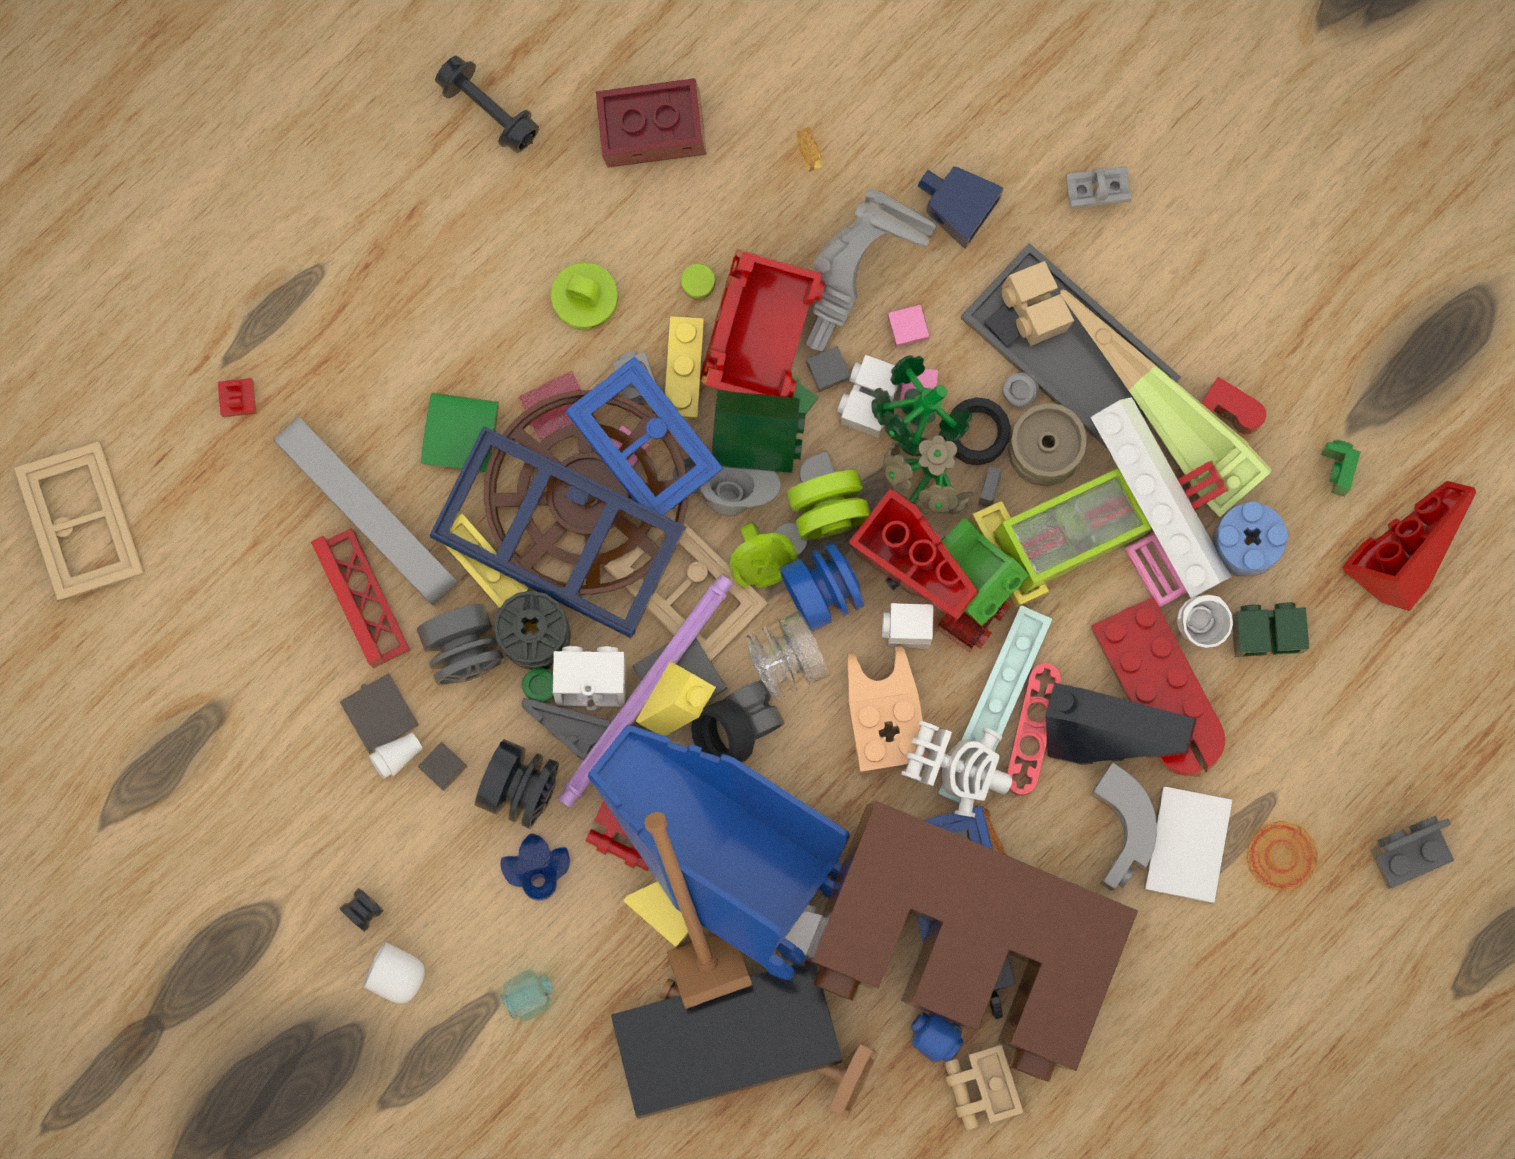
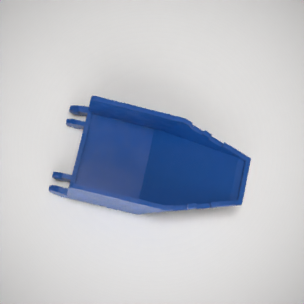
M626 725L590 770L588 778L674 907L680 911L652 833L647 831L644 824L645 818L654 812L663 813L667 819L666 830L700 924L763 965L770 974L778 976L783 980H790L795 974L794 968L774 953L778 949L784 958L797 965L804 961L806 956L804 952L785 938L819 889L829 899L835 883L828 879V876L831 874L834 881L838 877L843 864L839 861V858L850 837L849 832L734 757L724 754L718 757L702 752V747L692 744L689 747L669 742V737Z

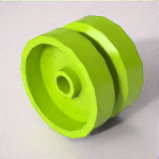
M857 470L829 473L800 483L787 491L791 510L804 513L796 520L800 540L808 541L833 536L863 524L871 511L867 500L854 498L863 490Z

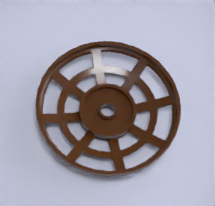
M591 390L565 392L541 400L519 415L503 433V436L513 441L515 440L519 444L629 499L632 498L598 454L593 453V447L576 425L559 429L544 438L540 443L524 430L532 421L546 412L564 405L574 404ZM617 394L606 404L622 408L635 414L642 420L630 436L614 427L603 424L599 425L608 437L622 443V446L618 449L622 453L647 433L646 425L648 421L656 418V416L637 402ZM667 429L666 435L661 439L670 451L679 479L687 473L686 465L677 443ZM578 435L579 454L573 455L561 462L548 451L560 441ZM495 447L489 459L484 479V506L493 538L500 547L505 538V533L499 520L497 507H518L519 510L528 492L530 478L535 467L526 462L524 463L519 476L517 493L496 494L498 475L506 452ZM640 447L634 452L646 473L648 483L645 484L655 497L678 480L658 481L654 465L646 451ZM552 476L547 485V491H544L537 506L548 505L556 522L543 536L531 517L526 530L536 544L522 558L515 551L510 562L564 589L567 583L543 575L534 569L533 566L546 553L564 562L577 564L581 555L564 551L554 544L569 530L573 533L584 535L586 545L606 502L596 498L592 503L585 504V506L575 503L565 497L570 484ZM689 497L678 504L675 521L684 525ZM619 510L610 529L615 526L629 539L613 550L601 554L598 553L586 577V585H582L578 595H596L613 592L629 586L646 576L660 549L646 535L652 525L642 521L639 528H637L624 517L626 512ZM636 546L640 547L651 557L644 566L628 576L600 584V564L616 560L633 550Z

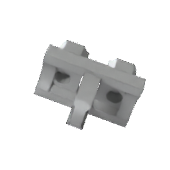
M1127 167L1093 169V171L1066 174L1070 209L1131 201ZM1093 183H1097L1098 186L1095 195L1093 194Z

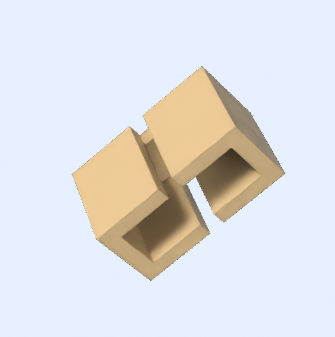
M1045 261L1010 274L1002 285L1003 300L1007 307H1014L1019 316L1016 319L1017 329L1023 338H1027L1030 346L1066 332L1074 322L1061 294L1051 298L1050 292L1057 290L1058 287Z

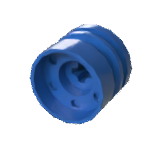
M832 542L824 545L828 558L827 562L824 561L817 550L811 552L815 566L811 570L808 569L800 558L779 568L784 584L811 633L832 623L829 606L834 604L843 616L849 614L844 601L845 598H848L855 610L864 607L859 581L847 558L838 551Z

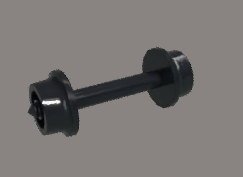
M459 56L451 57L442 65L435 78V82L443 89V96L450 99L460 91L464 92L505 129L498 140L501 147L508 146L516 153H519L528 145L533 144V140L539 131V126L531 119V112L524 110L514 118L511 117L470 81L476 69L475 63L472 61L466 62Z

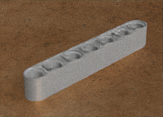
M299 416L273 438L279 447L432 606L458 583Z

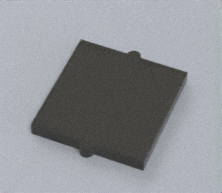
M389 673L369 685L362 684L359 691L340 701L369 754L375 751L374 748L397 740L398 737L419 726Z

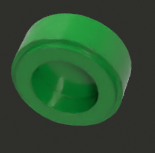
M544 668L530 670L522 681V689L526 697L542 703L550 701L554 697L553 674Z

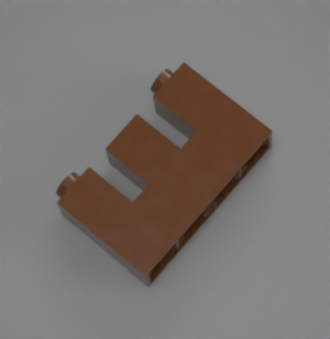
M878 801L866 804L804 961L820 967L814 985L851 1001L854 1000L860 984L868 988L879 989L908 913H911L932 923L901 999L902 1002L928 1013L939 1015L964 1028L978 1030L1006 956L1009 954L1028 962L998 1042L1016 1049L1010 1067L1046 1082H1050L1056 1066L1077 1071L1138 910Z

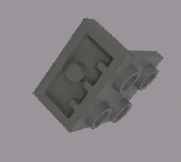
M1435 815L1409 826L1411 833L1406 835L1403 829L1377 840L1380 847L1371 850V853L1388 889L1454 861L1440 829L1451 825L1448 818L1438 821Z

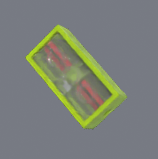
M1117 468L1002 522L993 534L1002 552L1008 557L1014 558L1028 573L1029 576L1021 584L1023 592L1027 593L1142 538L1152 527L1121 471Z

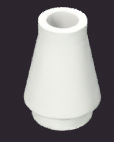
M411 732L405 737L374 748L375 752L369 755V758L380 776L385 779L389 775L394 777L423 748Z

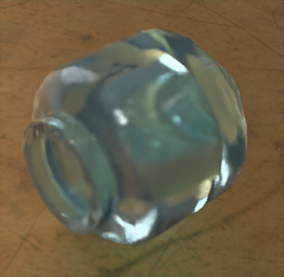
M528 969L504 983V993L500 996L513 1019L519 1017L522 1021H529L551 1008L552 1000L550 995L555 990L546 974L538 976L534 970Z

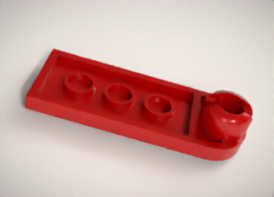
M1154 596L1093 624L1091 630L1128 701L1192 717L1197 720L1190 744H1194L1197 747L1204 761L1203 768L1207 773L1222 756L1225 747L1224 729ZM1190 747L1187 754L1158 757L1163 766L1175 774L1198 777L1201 774L1202 769Z

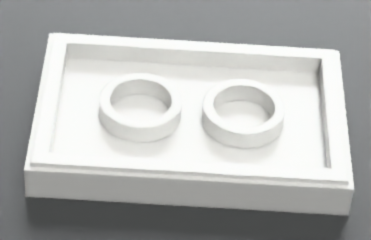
M1162 787L1156 820V844L1149 861L1144 890L1209 903L1215 902L1232 805L1231 799Z

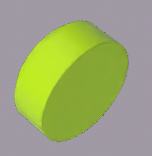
M693 264L687 267L681 277L683 291L693 299L708 297L715 287V277L712 270L703 264Z

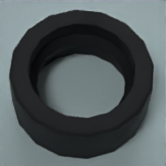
M975 397L962 401L953 408L952 412L955 409H960L961 411L968 410L971 413H985L996 423L998 433L994 444L988 449L981 451L970 450L958 439L954 442L957 447L955 457L966 464L983 465L991 463L1002 454L1008 444L1011 429L1008 416L1000 405L990 399Z
M724 699L707 705L703 708L699 718L692 721V739L695 746L702 747V752L721 757L722 754L728 755L740 762L746 761L753 753L755 744L753 727L744 710L734 701ZM717 720L726 731L729 749L720 739L717 731Z

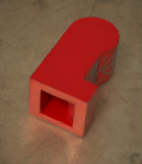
M1217 377L1201 402L1211 412L1214 411L1231 421L1235 429L1243 434L1256 432L1266 419V410L1259 401L1220 377Z

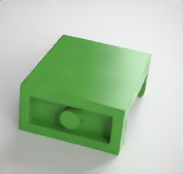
M965 518L942 540V543L978 591V594L964 612L982 626L997 612L998 608L1007 598L1020 588L1022 582L1029 575L1014 558L1008 557Z

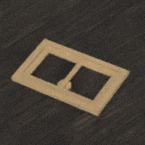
M100 441L14 468L58 602L144 574ZM88 465L103 510L72 520L60 517L52 524L38 481ZM105 517L120 562L70 578L57 537L68 538L72 535L75 526Z
M671 510L664 516L675 521L676 514ZM684 522V526L687 528L679 544L698 562H693L689 565L687 570L688 578L666 600L655 591L646 609L675 636L685 622V619L671 605L694 582H703L707 578L708 572L716 580L720 575L729 579L733 584L728 591L741 604L706 640L699 633L696 636L712 662L768 605V602L750 585H748L749 588H746L735 582L729 565ZM651 526L646 535L656 542L665 532ZM636 546L624 556L608 562L604 568L616 580L634 572L631 566L645 552ZM641 578L624 588L636 597L644 580Z

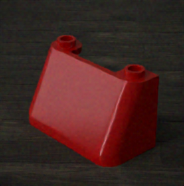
M737 249L731 263L703 362L701 381L707 386L729 392L793 398L797 381L792 379L791 367L808 308L813 304L814 300H821L825 287V281L821 280L822 274Z

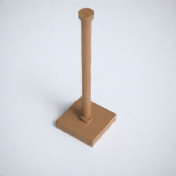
M661 812L649 814L645 818L644 824L647 831L652 833L692 940L690 944L667 951L685 1009L751 986L752 982L741 951L717 935L705 937L666 830L667 819Z
M667 979L659 997L666 1000L680 996L679 989L675 986V981ZM859 1044L849 1067L845 1065L841 1068L837 1065H832L815 1070L837 1081L836 1085L839 1086L828 1110L848 1118L878 1055L876 1052Z

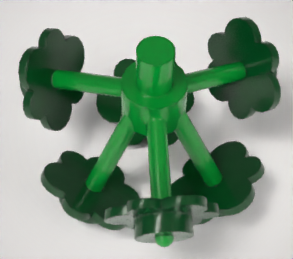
M908 355L899 360L891 369L892 376L890 381L893 385L909 384L912 382L916 389L907 390L904 396L905 400L891 402L888 391L877 388L875 389V399L872 400L871 408L879 424L885 425V431L889 437L897 441L898 446L905 453L918 457L922 456L919 452L920 443L928 440L921 436L927 422L934 421L936 417L934 412L942 418L939 424L941 429L939 435L944 440L946 439L953 443L969 430L968 423L972 418V413L968 410L961 411L960 409H955L951 415L946 413L941 408L942 399L947 396V389L943 385H937L934 389L925 388L917 378L925 370L924 359L922 356L914 358V356ZM902 408V412L907 416L902 419L898 414L894 415V409ZM909 423L917 426L915 433L908 425Z

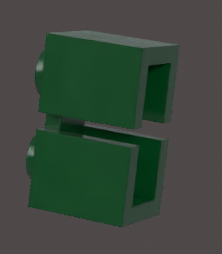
M1293 602L1275 604L1274 610H1261V605L1241 606L1240 611H1236L1232 616L1235 657L1267 655V652L1271 651V642L1273 655L1304 653L1309 649L1306 607L1296 608V604Z

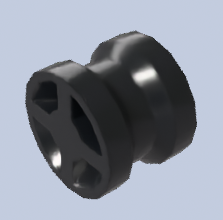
M357 888L354 892V898L349 903H344L339 908L364 932L370 927L372 918L380 916L384 912L360 888Z

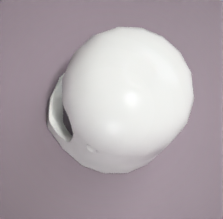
M1206 594L1187 600L1179 609L1177 616L1178 629L1182 636L1192 644L1205 648L1215 647L1223 643L1230 635L1233 626L1232 613L1226 603L1216 595Z
M385 941L370 966L363 988L397 1004L407 1003L418 993L424 981L425 968L418 958Z

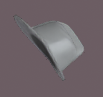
M722 466L723 470L699 488L706 498V504L714 511L725 516H736L744 512L747 507L762 506L773 501L779 494L781 483L779 476L774 471Z

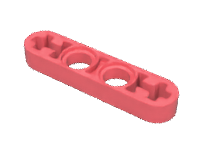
M1049 663L1039 664L1031 671L1025 691L1007 774L1012 776L1020 773L1022 764H1015L1016 758L1024 762H1036L1035 768L1027 767L1026 778L1031 779V784H1025L1023 789L1017 788V782L1012 780L1009 791L1017 796H1024L1032 792L1037 785L1047 743L1046 718L1042 722L1031 721L1027 715V709L1031 704L1039 703L1047 711L1049 701L1043 697L1030 696L1031 691L1038 694L1040 689V681L1035 680L1036 675L1040 676L1043 671H1048L1049 678L1054 679V683L1060 684L1061 682L1059 670ZM1050 683L1047 685L1044 696L1052 694L1054 684ZM1033 737L1038 741L1039 750L1035 755L1027 756L1021 752L1019 744L1023 738Z

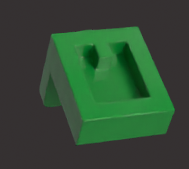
M1334 440L1333 443L1327 442L1322 449L1321 455L1340 461V463L1334 462L1329 482L1334 483L1331 493L1345 497L1350 491L1361 451L1353 449L1352 444L1341 440Z

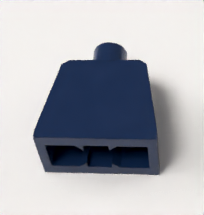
M953 167L945 179L927 170L917 186L932 196L927 204V214L965 249L997 205L1003 193V187L959 167Z

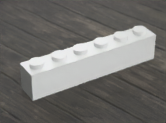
M1132 397L1119 400L1091 417L1093 423L1190 598L1200 595L1231 578L1228 569Z

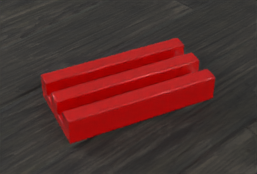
M1209 461L1177 479L1180 485L1183 486L1203 473L1210 472V477L1184 491L1188 498L1214 482L1216 483L1217 489L1191 503L1194 510L1229 491L1213 461Z

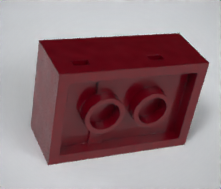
M696 78L596 91L602 157L608 168L707 155L701 97Z

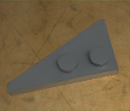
M523 698L522 708L582 761L585 760L612 722Z

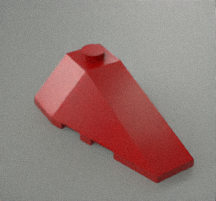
M1450 481L1444 482L1417 502L1414 508L1415 511L1402 521L1397 518L1388 524L1389 530L1375 540L1370 537L1363 542L1342 567L1344 572L1380 602L1410 611L1429 588L1476 494L1475 487Z
M892 489L887 491L848 542L858 557L956 620H958L978 594L977 589L917 506Z

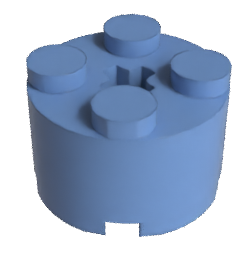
M1254 501L1232 508L1218 523L1213 535V544L1229 573L1237 576H1257L1268 571L1284 553L1288 540V531L1281 517L1270 507ZM1252 535L1255 540L1248 546L1244 543L1246 536Z

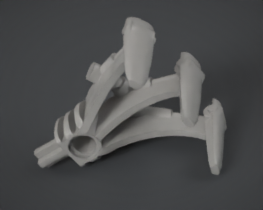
M869 188L866 193L865 202H860L854 214L858 218L849 226H845L826 243L814 261V268L822 274L821 280L825 281V287L821 300L817 301L812 312L818 315L805 344L814 350L824 352L836 324L843 327L857 299L856 278L860 260L866 248L875 239L888 233L926 248L930 240L928 237L931 238L937 226L934 222L888 196L885 192Z

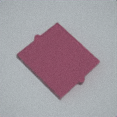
M570 371L519 396V399L524 409L527 410L541 400L560 393L581 390L573 372ZM573 404L564 405L546 412L529 424L534 427L541 441L559 429L575 425L565 412Z

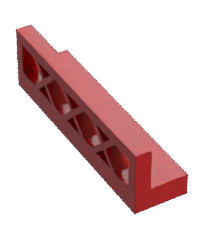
M350 528L327 540L324 536H321L311 541L368 664L375 668L410 651L353 529ZM349 539L354 548L350 563L336 559L331 547ZM357 557H358V559H359V561H360L362 567H359V566H356V565H355V562H356V560H357ZM340 565H341V566H344V567H347V571H346V573H345V576H344V574H343V571H342ZM353 570L367 575L368 583L364 593L352 590L348 584ZM371 588H373L377 598L369 595ZM354 595L362 598L360 605H358ZM367 600L379 603L383 609L378 624L365 620L363 616ZM386 617L391 628L383 626ZM369 626L376 628L374 636L372 635ZM381 630L395 634L400 646L382 654L377 645Z

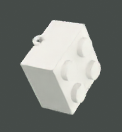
M577 646L563 647L562 651H554L553 695L557 707H586L589 711H594L598 707H623L626 703V661L624 652H618V648L608 646L598 647L597 652H583V648ZM591 700L595 703L593 707L588 705V702Z

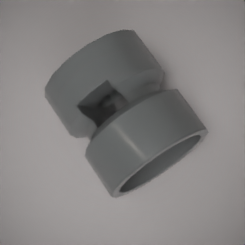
M763 680L742 687L724 698L734 701L744 710L753 727L755 740L785 724L777 707L769 705L768 702L771 699V695Z

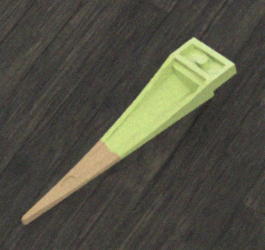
M1061 289L1062 298L1129 390L1183 473L1186 475L1203 464L1213 461L1229 490L1207 503L1219 517L1271 473L1272 469L1248 445L1249 443L1069 292ZM1207 471L1189 482L1193 487L1210 477L1211 474ZM1214 482L1197 492V494L1203 497L1218 487Z

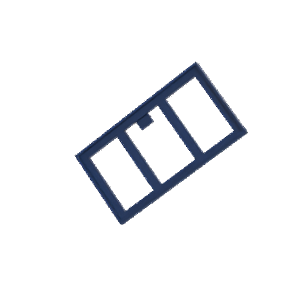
M483 426L431 531L430 538L537 592L547 594L557 602L631 639L687 527ZM492 446L538 468L496 555L450 532ZM552 476L570 484L565 497L575 503L585 506L590 495L606 502L564 589L510 562ZM619 510L667 533L625 620L577 596Z

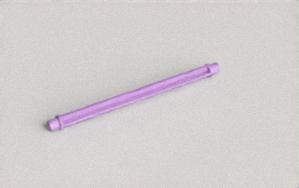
M720 575L713 585H709L707 592L569 782L564 785L565 789L559 796V801L571 808L576 799L583 796L582 793L591 782L588 778L590 770L626 725H633L669 662L677 664L722 600H725L727 597L726 593L733 584L729 579Z

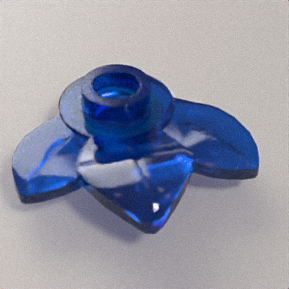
M531 833L522 841L519 848V856L502 857L500 866L505 879L510 885L522 887L529 898L541 901L548 899L554 894L557 888V880L566 874L569 869L570 856L566 847L550 851L548 844L542 837ZM539 877L544 878L545 882L542 886L536 887L533 885L535 879Z

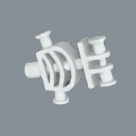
M919 721L918 725L921 726L918 737L913 738L911 742L918 747L915 754H907L906 758L910 760L906 772H901L902 776L919 781V783L933 786L939 768L942 767L943 788L948 794L960 797L959 809L955 810L954 814L975 817V813H972L974 799L984 801L988 789L1003 795L1009 791L1012 784V776L996 770L1000 755L992 751L996 741H1001L1002 739L1000 734L984 727L982 730L984 735L980 743L971 740L959 741L948 754H945L952 732ZM934 731H936V735H935V738H934V741H933V744H932V743H931V740H932ZM968 748H970V749L963 755V757L960 759L961 755H962ZM925 749L930 750L928 758L922 757ZM925 765L922 776L919 777L922 766Z

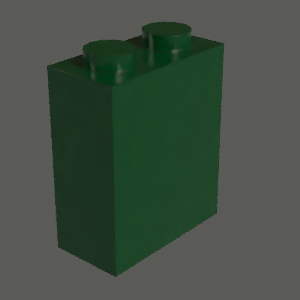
M717 391L712 455L721 466L792 473L794 459L800 460L802 439H796L797 433H804L805 413H799L800 399Z

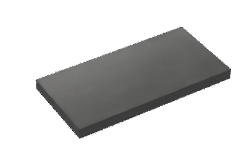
M1029 243L961 315V319L1020 372H1027L1034 376L1041 391L1056 404L1073 411L1083 423L1085 430L1107 448L1091 419L1093 415L1119 400L1131 397L1142 417L1144 418L1146 415L1067 303L1066 305L1074 322L1062 334L1030 346L1026 337L1020 336L1009 347H1006L986 327L984 321L1005 304L1002 297V285L1010 274L1045 261L1058 287L1057 290L1050 292L1051 298L1061 294V289L1066 290L1176 383L1181 376Z

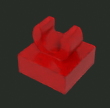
M252 378L218 382L220 415L222 417L256 414L254 381Z

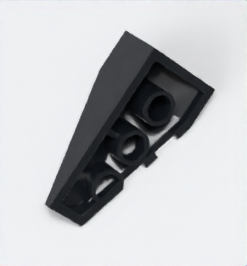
M1054 683L1045 715L1048 757L1079 765H1087L1099 761L1111 760L1115 762L1124 761L1126 758L1144 756L1151 758L1187 754L1197 720L1192 717L1095 691Z

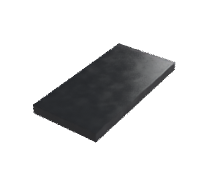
M806 961L798 965L793 964L792 968H794L795 974L790 980H783L778 976L770 974L768 971L749 976L752 982L751 986L685 1009L680 995L612 1014L611 1018L636 1118L641 1119L843 1063L824 990L814 985L818 975L817 966Z

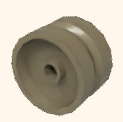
M1044 403L1032 406L1020 415L1010 435L1008 454L1012 467L1021 478L1034 485L1051 486L1062 483L1074 474L1085 454L1087 436L1084 425L1073 411L1062 405ZM1042 441H1048V445L1052 448L1044 447Z

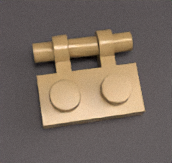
M1002 1044L969 1054L968 1058L972 1069L966 1071L961 1070L958 1058L944 1062L948 1076L945 1078L948 1087L952 1086L958 1104L955 1110L958 1118L962 1117L966 1131L979 1127L975 1113L983 1110L986 1112L989 1123L1024 1113ZM975 1079L981 1100L971 1102L965 1082Z

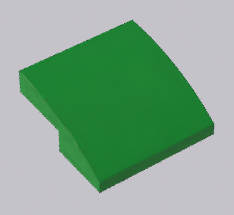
M431 393L423 439L421 464L462 469L483 426L496 432L499 402ZM492 447L480 469V472H486L488 462L492 454Z

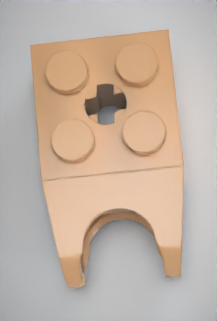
M902 645L894 646L895 662L893 673L888 678L880 681L869 679L863 673L857 661L856 653H847L848 709L859 775L907 768L910 760L906 758L907 754H915L918 747L911 742L913 738L918 737L921 726L918 724L923 719L918 691ZM885 726H891L892 730L896 729L898 733L894 735L892 742H886V737L881 738L879 733L884 731ZM925 749L922 757L928 758V750Z

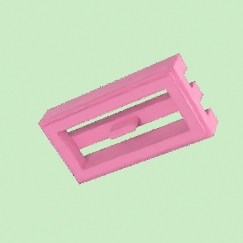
M1154 532L1124 549L1150 596H1154L1159 608L1188 593ZM1151 542L1178 588L1174 592L1146 545ZM1137 549L1142 553L1166 596L1163 598L1138 557Z

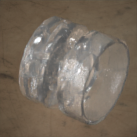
M800 610L779 620L782 636L776 638L767 626L762 628L767 641L762 646L754 632L746 636L752 663L763 685L774 695L777 701L785 697L780 686V682L784 680L793 694L797 692L794 676L799 673L809 685L830 676L824 657Z

